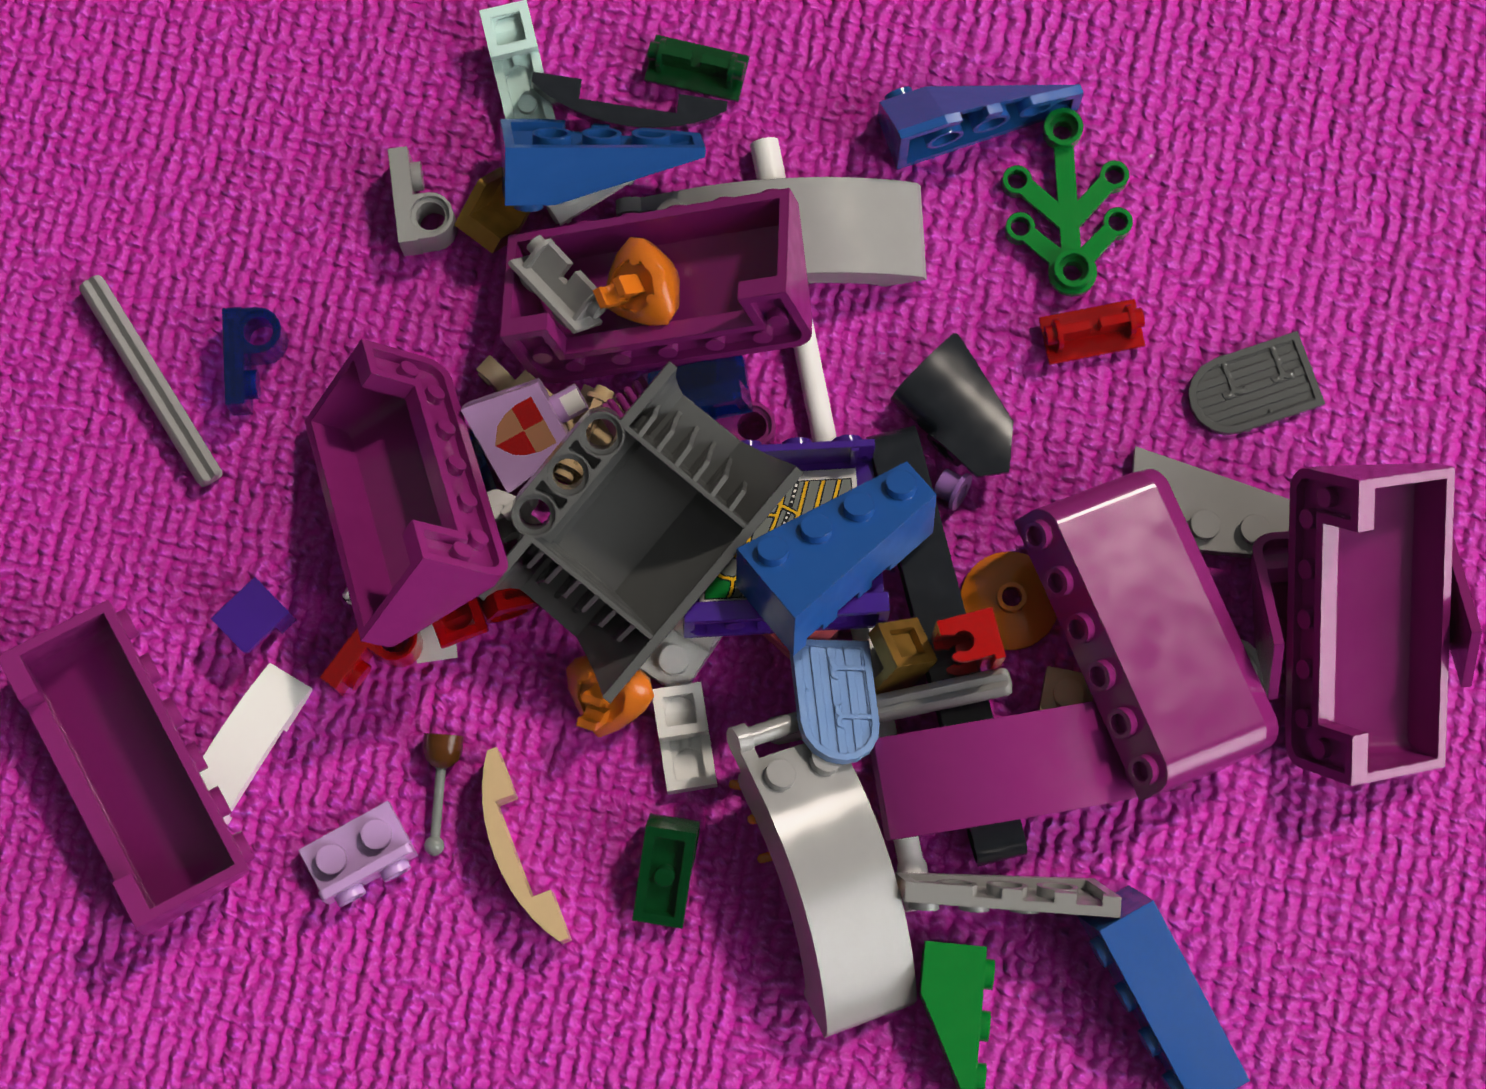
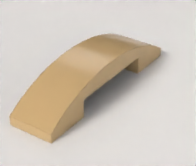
M497 747L487 750L482 778L484 821L493 855L507 885L524 910L548 934L560 943L565 944L572 941L556 896L552 890L533 896L500 806L518 800V796L502 754Z

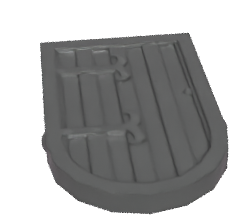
M1298 331L1227 355H1220L1202 365L1193 376L1187 394L1190 411L1197 422L1210 432L1221 435L1250 432L1252 429L1325 405L1313 372V367L1310 365Z

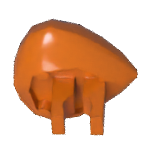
M630 237L616 253L606 286L598 287L592 291L600 309L607 308L620 317L644 325H668L679 308L680 279L672 261L653 243L644 238Z
M586 655L576 657L566 667L568 690L581 715L577 719L576 726L593 731L597 737H603L616 732L631 723L645 712L654 698L650 678L641 669L635 673L614 700L609 703L602 697L596 675Z

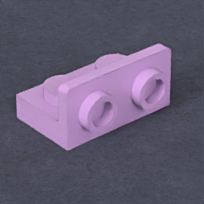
M389 801L298 850L320 890L318 894L321 900L329 905L336 901L339 907L345 906L365 895L366 890L363 886L380 876L384 882H388L404 874L412 868L408 861L418 856Z

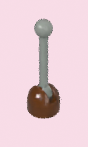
M424 733L422 749L424 757L430 765L436 768L430 837L424 843L425 851L431 856H437L444 850V841L440 838L445 774L446 769L453 766L460 759L463 752L464 736Z

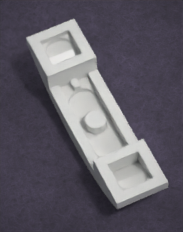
M271 663L262 671L242 697L203 756L208 769L200 772L209 790L216 786L219 787L231 812L283 730L288 731L313 691L311 687ZM230 814L223 817L227 826L232 820Z

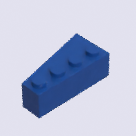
M906 461L738 547L736 550V587L794 656L806 645V639L819 627L824 630L837 618L839 609L854 596L859 599L872 587V580L885 569L890 571L933 533L937 494Z
M1128 885L1116 892V894L1122 897L1120 918L1077 915L1090 938L1088 942L1094 955L1103 968L1107 967L1116 983L1113 985V989L1127 1013L1133 1012L1141 1026L1137 1030V1034L1152 1058L1158 1056L1167 1071L1161 1075L1167 1089H1237L1250 1081L1154 900Z

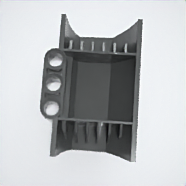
M670 361L666 363L622 417L608 407H596L587 411L519 491L513 501L511 518L514 527L523 536L506 555L508 569L493 588L478 596L484 601L487 596L497 590L521 589L577 637L594 670L602 697L609 703L614 700L736 555L737 548L746 543L804 474L797 466L777 459L740 441L684 396L676 380L677 367ZM597 419L609 420L616 427L615 438L606 445L592 443L586 434V430L591 422ZM564 459L577 461L583 469L581 479L571 485L558 482L554 477L553 469L559 461ZM540 499L549 507L550 515L543 523L530 524L521 516L520 508L522 504L527 500Z

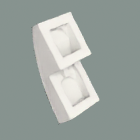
M701 682L653 689V705L668 795L718 787Z

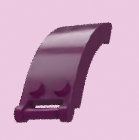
M1095 701L880 737L870 751L885 841L1001 823L1138 798ZM1192 782L1167 792L1192 788Z

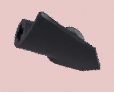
M953 333L902 382L890 400L928 433L927 439L930 444L953 465L960 466L962 464L977 478L1008 474L1014 421L961 337L957 333Z

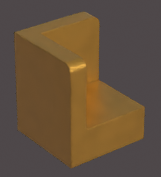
M499 167L477 181L454 225L493 254L508 245V235L519 234L530 212L518 211L514 209V206H505L502 191V167Z
M918 617L877 623L868 633L884 668L874 679L876 694L913 687L938 661Z

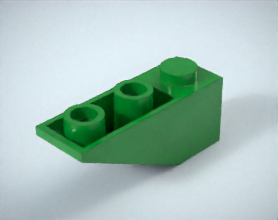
M925 941L922 946L918 993L957 1089H985L987 1063L978 1062L979 1041H989L991 1011L982 1010L983 991L993 990L995 959H986L987 947Z

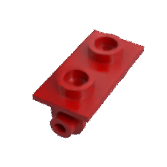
M1135 299L1038 318L1049 365L1146 346L1141 328L1145 327L1144 313L1141 307L1137 308Z

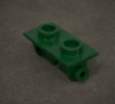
M656 35L655 40L651 41L647 55L649 63L644 80L739 102L750 56Z

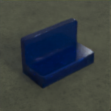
M742 355L676 366V380L683 395L714 420L753 412L746 362ZM661 370L648 373V385Z

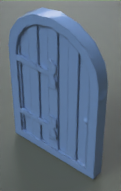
M806 639V645L794 656L790 653L796 718L802 740L813 754L826 762L841 765L858 762L870 753L879 738L880 723L869 641Z

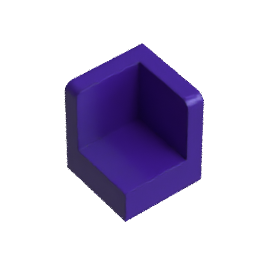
M256 577L248 582L211 618L235 645L246 654L250 653L275 628L283 634L297 620Z

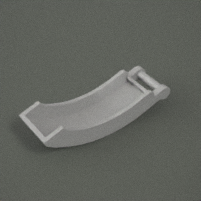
M856 177L777 178L702 186L641 198L623 197L615 202L616 216L620 217L625 213H643L666 209L672 205H691L713 201L719 197H738L761 193L766 189L790 188L799 204L808 283H859L884 287L927 280L921 185L915 182Z
M795 711L749 727L744 723L727 729L726 735L730 750L741 771L738 776L740 789L765 840L787 900L805 979L804 995L824 1038L914 1005L917 1001L916 978L910 936L895 873L879 825L852 764L841 765L826 762L813 754L805 743L761 758L758 757L755 751V746L800 732Z

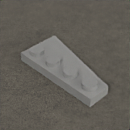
M1135 446L1133 450L1132 473L1145 469H1154L1164 475L1201 554L1251 559L1252 547L1258 537L1271 532L1289 531L1290 499Z

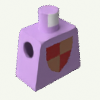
M540 378L469 401L463 405L461 412L506 492L510 493L534 475L569 433L565 423L588 411L589 407L575 383L549 396Z

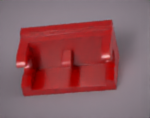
M992 607L936 621L931 635L934 651L950 650L952 647H955L956 653L952 655V660L963 663L961 665L953 664L946 669L947 674L951 676H964L986 669L992 670L1001 667L1006 654Z

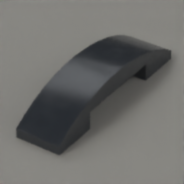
M533 72L531 79V88L556 107L588 122L608 124L610 128L633 131L639 128L675 131L694 127L722 116L727 110L728 101L679 94L675 101L674 113L579 99L582 79Z

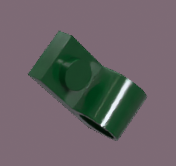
M653 813L649 814L645 828L632 921L683 929L691 874L699 838L700 821Z

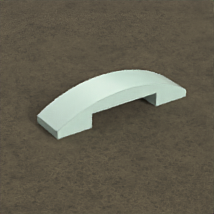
M527 0L479 10L505 119H555L552 103L531 88L533 72L544 73Z

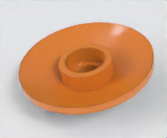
M1007 551L987 556L970 570L962 585L961 597L966 613L989 607L993 608L1004 650H1021L1038 643L1049 633L1056 622L1057 616L1031 558L1027 554ZM1009 589L1017 591L1021 598L1020 603L1016 606L1006 605L1002 600V593Z

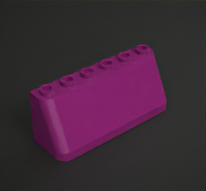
M790 188L766 189L761 193L719 197L708 202L691 205H672L661 210L625 213L620 217L596 221L583 220L572 225L549 229L535 228L525 233L508 235L500 338L527 372L536 379L540 378L543 382L562 383L661 368L668 361L674 365L798 347L806 344L812 337V310L799 204ZM541 235L545 240L551 238L573 262V265L564 275L567 280L571 278L575 271L581 270L597 288L606 286L616 253L630 237L644 238L653 243L674 264L680 279L679 308L668 325L659 326L636 323L606 309L599 316L603 321L601 325L573 334L555 320L551 309L536 294L530 292L522 285L520 277L508 265V262L530 255L531 253L527 250V245L536 236Z
M361 339L306 418L305 425L360 639L362 642L392 647L493 588L507 571L508 560L465 419L461 412L452 377L441 364L433 359Z
M1439 463L1316 466L1299 469L1293 475L1290 483L1285 747L1289 758L1296 766L1349 786L1445 767L1455 467Z
M1154 469L1133 472L1032 510L1014 521L1139 801L1212 775L1273 745L1279 731L1277 717L1164 475Z
M106 600L1 653L0 665L19 702L27 709L114 879L112 884L134 927L141 934L147 936L250 873L247 862L254 859L255 856L242 831L234 835L231 834L223 817L232 812L218 786L210 790L207 788L200 772L208 769V766L195 741L185 745L177 728L184 725L185 722L172 697L162 701L154 683L162 680L152 658L149 653L139 657L131 639L139 636L129 614L126 609L116 613L110 601Z

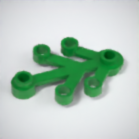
M1058 108L1049 113L1043 127V138L1047 145L1054 150L1057 200L1034 182L1029 170L1020 165L1011 166L1004 172L1001 186L1007 196L1022 198L1059 230L1060 247L1035 229L1033 218L1024 212L1014 213L1008 218L1005 226V236L1012 244L1026 245L1049 265L1048 279L1051 286L1057 292L1065 296L1075 297L1085 294L1092 288L1097 277L1095 262L1115 240L1124 239L1132 228L1133 218L1131 214L1121 207L1112 208L1105 214L1102 227L1081 247L1080 227L1111 193H1119L1126 187L1129 179V170L1120 161L1113 160L1105 163L1101 168L1098 179L1077 201L1074 147L1080 141L1083 132V121L1074 110ZM1063 126L1070 131L1071 136L1063 140L1058 139L1054 135L1053 130L1056 127ZM1115 170L1121 174L1122 181L1112 184L1107 181L1105 173ZM1013 175H1019L1025 180L1026 185L1019 189L1013 188L1008 183V178ZM1113 217H1120L1125 221L1126 228L1120 231L1113 230L1108 221ZM1015 222H1023L1028 226L1029 232L1022 236L1016 235L1012 231L1011 225ZM1069 266L1076 267L1080 271L1081 277L1077 280H1069L1064 276L1063 270Z

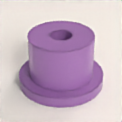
M947 468L940 475L934 492L937 494V497L948 502L949 509L955 511L961 505L970 489L972 475L965 473L961 476Z

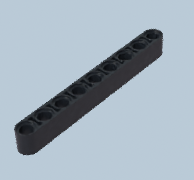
M915 425L866 437V439H875V450L872 459L874 478L907 461L933 490ZM937 502L933 533L897 564L911 618L918 617L933 651L931 635L936 621L966 614ZM952 647L950 650L934 651L938 661L926 673L928 683L959 677L946 673V669L951 665L963 664L952 660V655L956 653L955 647ZM989 700L935 711L939 727L994 718ZM1021 819L966 828L972 853L978 867L1027 855L1028 853Z

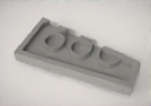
M895 872L901 899L904 902H909L908 907L913 910L937 911L939 910V905L959 906V909L962 911L976 913L989 912L991 908L1005 909L1021 914L1046 912L1120 918L1122 897L1094 878Z

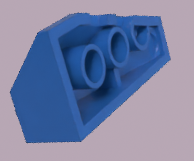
M1080 84L925 86L916 90H912L911 87H902L891 91L884 97L885 100L879 102L877 118L896 169L899 170L1045 121L1049 113L1055 109L1069 108L1074 111L1078 110L1084 93Z
M500 119L505 206H514V209L523 212L540 211L543 209V205H558L704 158L706 153V147L701 134L694 132L639 128L633 130L631 136H624L619 130L610 128L608 124L594 123L591 128L584 131H571L565 129V120Z

